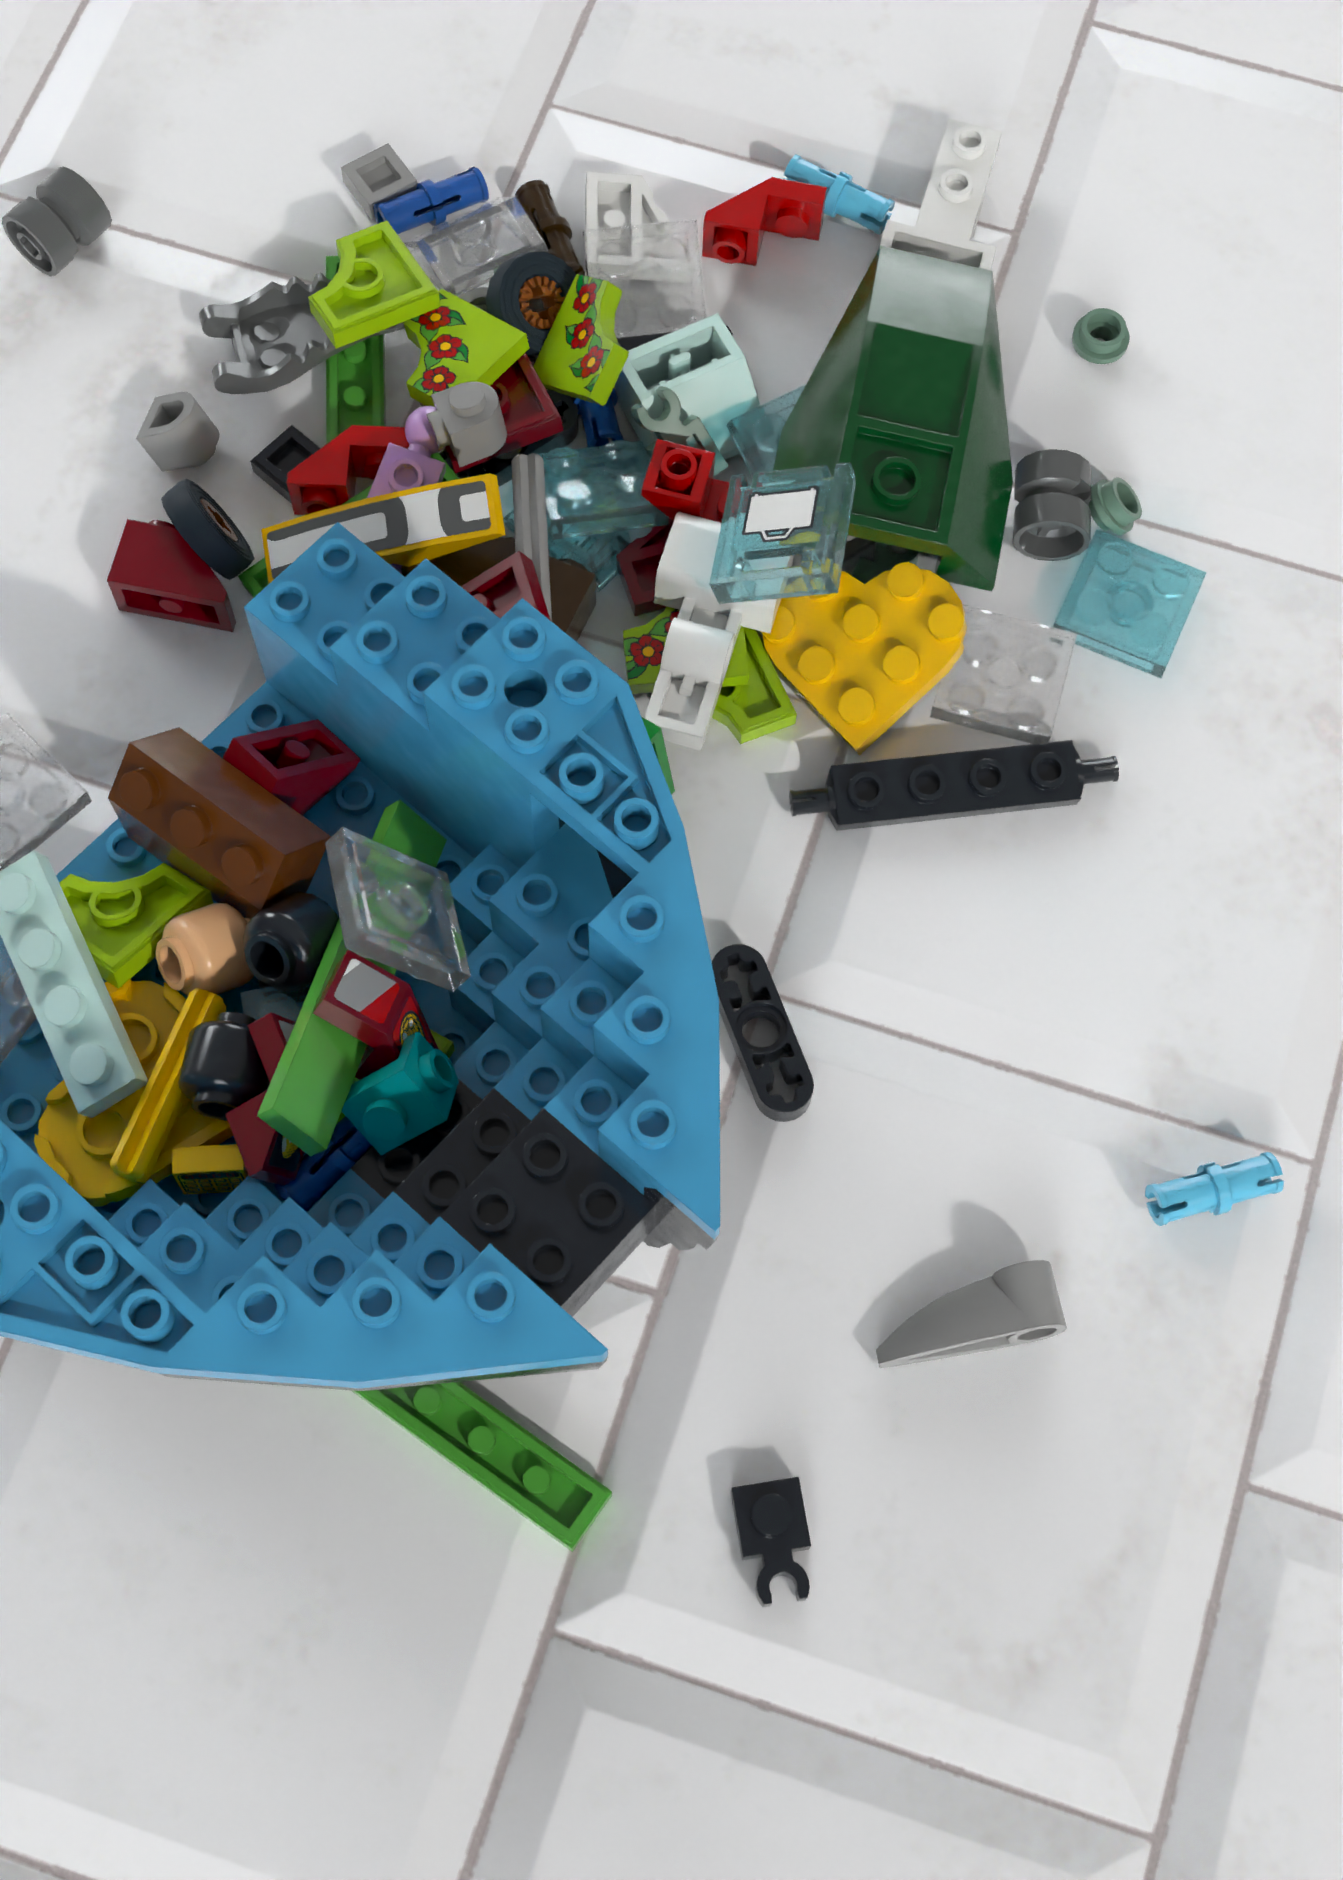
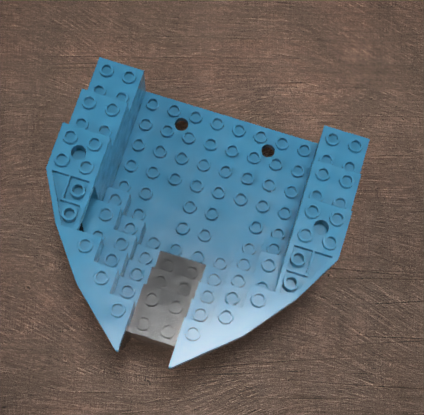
M337 522L244 606L266 682L203 739L201 743L223 758L234 737L318 719L361 758L353 772L303 815L331 836L306 893L314 894L327 902L338 914V917L341 915L381 816L387 806L400 799L447 839L394 976L410 984L429 1028L449 1039L454 1044L455 1051L451 1055L450 1061L455 1069L459 1083L448 1119L383 1155H380L372 1146L308 1212L304 1211L290 1197L284 1200L277 1192L274 1183L252 1178L249 1175L232 1192L183 1194L173 1174L158 1183H155L150 1178L133 1196L118 1202H110L105 1206L93 1207L38 1155L34 1136L35 1134L38 1135L39 1120L48 1105L45 1099L48 1093L64 1079L29 1000L17 997L16 991L21 981L0 935V1336L146 1370L166 1377L352 1391H370L599 1369L607 1361L608 1349L573 1318L579 1309L642 1241L648 1246L657 1248L671 1243L678 1250H690L699 1243L707 1250L717 1240L720 1232L719 997L684 826L630 686L625 680L523 598L502 618H499L426 558L404 577ZM118 818L62 869L56 877L58 882H61L71 873L89 881L119 882L144 875L163 862L130 839ZM156 957L131 978L132 981H152L164 986V982L166 983L159 970ZM255 975L245 985L218 995L226 1005V1012L242 1013L256 1020L272 1012L296 1022L305 1001L300 1000L269 1007L259 988L258 979ZM177 990L185 999H187L188 996L186 994H184L182 991ZM234 1136L219 1145L236 1144Z

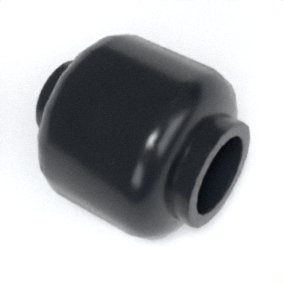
M295 892L282 896L257 912L247 923L243 935L245 960L250 971L257 979L276 990L294 992L307 988L312 984L339 920L338 914L327 902L314 894Z
M223 1012L217 1016L216 1021L203 1022L191 1029L180 1072L179 1088L186 1098L192 1101L191 1108L195 1112L212 1119L228 1121L226 1113L268 1090L270 1081L248 1028L249 1024L256 1021L253 1017L237 1012Z

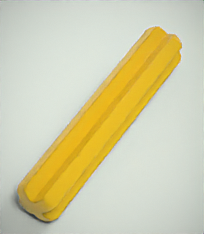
M198 988L189 992L110 1161V1167L118 1176L136 1183H144L149 1179L186 1098L179 1088V1077L189 1033L195 1026L203 1022L216 1021L220 1013L226 1012V1005L220 996Z

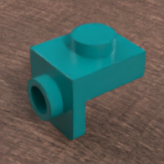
M415 1032L404 1039L397 1060L351 1085L342 1112L377 1152L383 1155L446 1121L459 1080L450 1059L441 1050L434 1049L420 1032Z

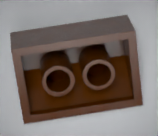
M180 727L129 742L108 796L116 815L130 839L163 863L210 890L214 901L231 905L244 918L252 919L257 912L282 896L295 892L306 893L331 838L325 831Z

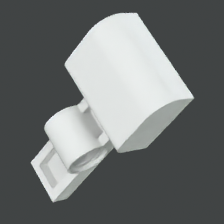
M948 118L915 226L887 220L879 248L880 246L992 270L997 247L971 241V237L973 238L1002 131Z
M682 512L676 514L657 569L654 603L680 611L678 617H674L662 654L660 671L644 716L645 719L662 729L664 741L702 750L740 628L743 626L771 633L793 563L796 542L789 540L763 542L760 534L742 535L743 528Z

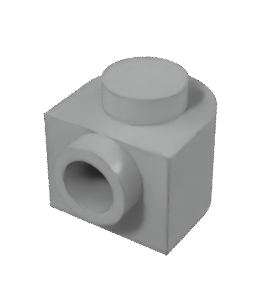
M464 382L431 395L436 411L428 413L426 416L434 430L436 443L439 448L450 446L459 467L491 456L504 445L507 438V430L497 393L491 386L481 382Z
M178 392L154 398L136 439L160 470L164 472L185 467H198L206 463L215 453L220 434L217 427L195 398L188 392Z

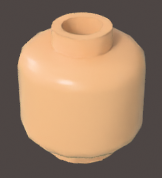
M213 903L172 918L165 925L162 939L156 946V960L163 979L172 989L182 991L187 996L189 992L196 988L219 995L248 983L254 977V974L250 971L245 960L243 935L245 927L251 919L244 918L238 910L227 903Z

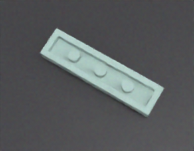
M33 850L0 871V935L78 1114L93 1118L144 1087L148 1079L48 857Z

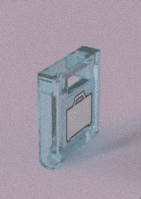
M850 462L837 463L833 477L827 465L754 473L751 486L745 474L731 476L709 583L719 604L838 593L856 484L854 469ZM802 555L801 565L753 570L748 561Z

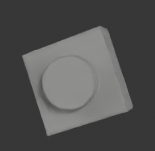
M389 143L341 167L344 184L371 220L375 218L374 204L384 203L416 190L417 180Z

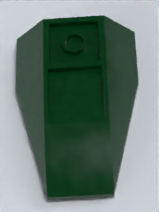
M880 246L781 431L768 493L808 489V486L814 485L820 487L813 528L794 530L787 539L796 542L795 548L817 552L823 530L938 555L935 574L947 582L992 592L995 586L1013 485L993 271ZM785 531L768 532V534H782Z

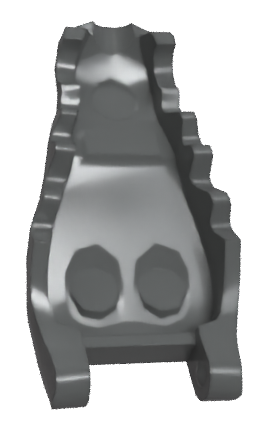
M317 273L313 283L309 285L295 276L291 277L285 286L272 281L242 301L229 305H208L199 312L204 334L209 337L231 338L236 362L223 361L212 369L214 387L219 392L228 394L268 392L289 384L321 362L373 336L404 329V322L335 349L312 315L308 299L309 296L326 287L331 281L323 273Z

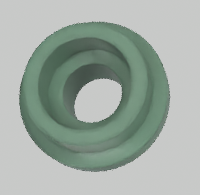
M1098 308L1088 312L1076 323L1072 334V344L1075 351L1083 359L1095 364H1109L1119 360L1125 354L1130 340L1129 331L1123 317L1116 311L1107 308ZM1095 338H1101V339H1103V340H1105V341H1100V340H1097V339H1095Z
M1116 477L1110 482L1100 480L1091 487V500L1088 506L1095 523L1102 530H1111L1120 536L1131 531L1134 521L1142 515L1139 499L1131 486L1122 478Z

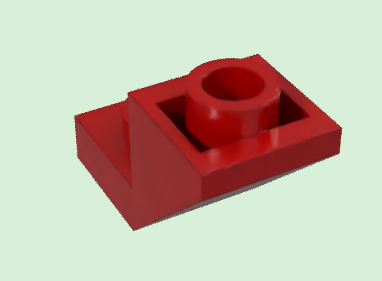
M771 177L706 211L703 224L702 256L718 259L729 264L741 263L756 266L765 231L779 233L790 238H806L819 241L823 225L827 187Z
M351 425L289 471L287 474V487L294 515H307L340 506L354 497L356 477L375 479L389 442L408 449L410 444L405 436V427Z
M657 439L641 489V496L673 521L676 514L682 512L743 528L749 495H752L753 492L761 491V494L768 492L714 479V452Z

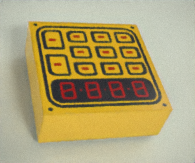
M237 1144L177 1147V1150H172V1174L183 1194L232 1192L248 1176Z

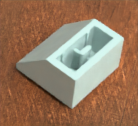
M718 313L628 350L629 356L614 387L618 396L617 402L644 448L658 438L653 431L646 430L635 422L631 407L635 404L643 405L652 419L659 417L664 409L663 401L656 392V389L660 386L671 389L678 396L681 404L679 417L681 422L690 415L700 418L724 459L769 441V431L746 358Z

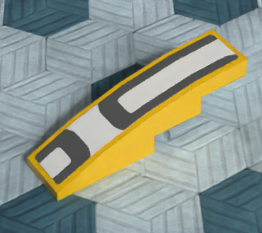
M490 473L370 497L310 513L261 529L268 583H271L337 522L387 563L407 567L421 563L425 558L431 560L506 535L497 475Z

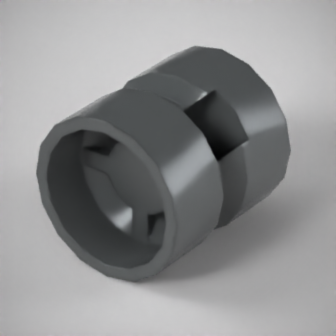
M64 166L56 169L37 186V199L29 196L26 200L20 201L2 217L3 228L12 244L30 264L49 276H56L74 259V255L79 251L77 244L82 246L90 245L111 226L112 222L107 206L95 189L82 176Z
M1049 449L1029 454L1017 463L1014 500L1018 501L1019 504L1014 511L1013 544L1016 550L1023 555L1037 560L1058 561L1080 555L1088 548L1091 540V511L1088 505L1091 499L1092 469L1089 461L1080 454L1068 450Z

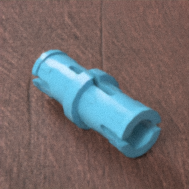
M797 154L792 157L783 175L788 178L786 180L827 187L824 214L833 218L836 214H839L861 224L878 235L883 232L887 220L892 215L888 211H892L895 206L894 200L887 199L853 183L851 175L843 171L836 175L803 159Z
M1264 1152L1259 1156L1224 1166L1215 1165V1162L1200 1165L1195 1174L1159 1184L1147 1185L1145 1197L1148 1199L1156 1197L1157 1200L1147 1202L1146 1204L1150 1216L1158 1226L1207 1211L1217 1216L1229 1212L1232 1204L1267 1194L1280 1193L1283 1190L1284 1181L1282 1179L1272 1181L1270 1177L1283 1175L1278 1160L1271 1152Z

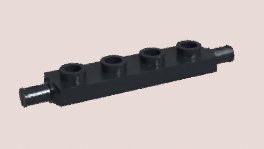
M1073 740L832 765L828 772L825 788L799 791L790 790L789 803L791 805L792 817L802 814L828 812V817L836 831L1077 805L1081 800L1084 784L1108 781L1117 782L1119 779V767L1115 768L1118 764L1116 756L1080 760V756L1073 745Z

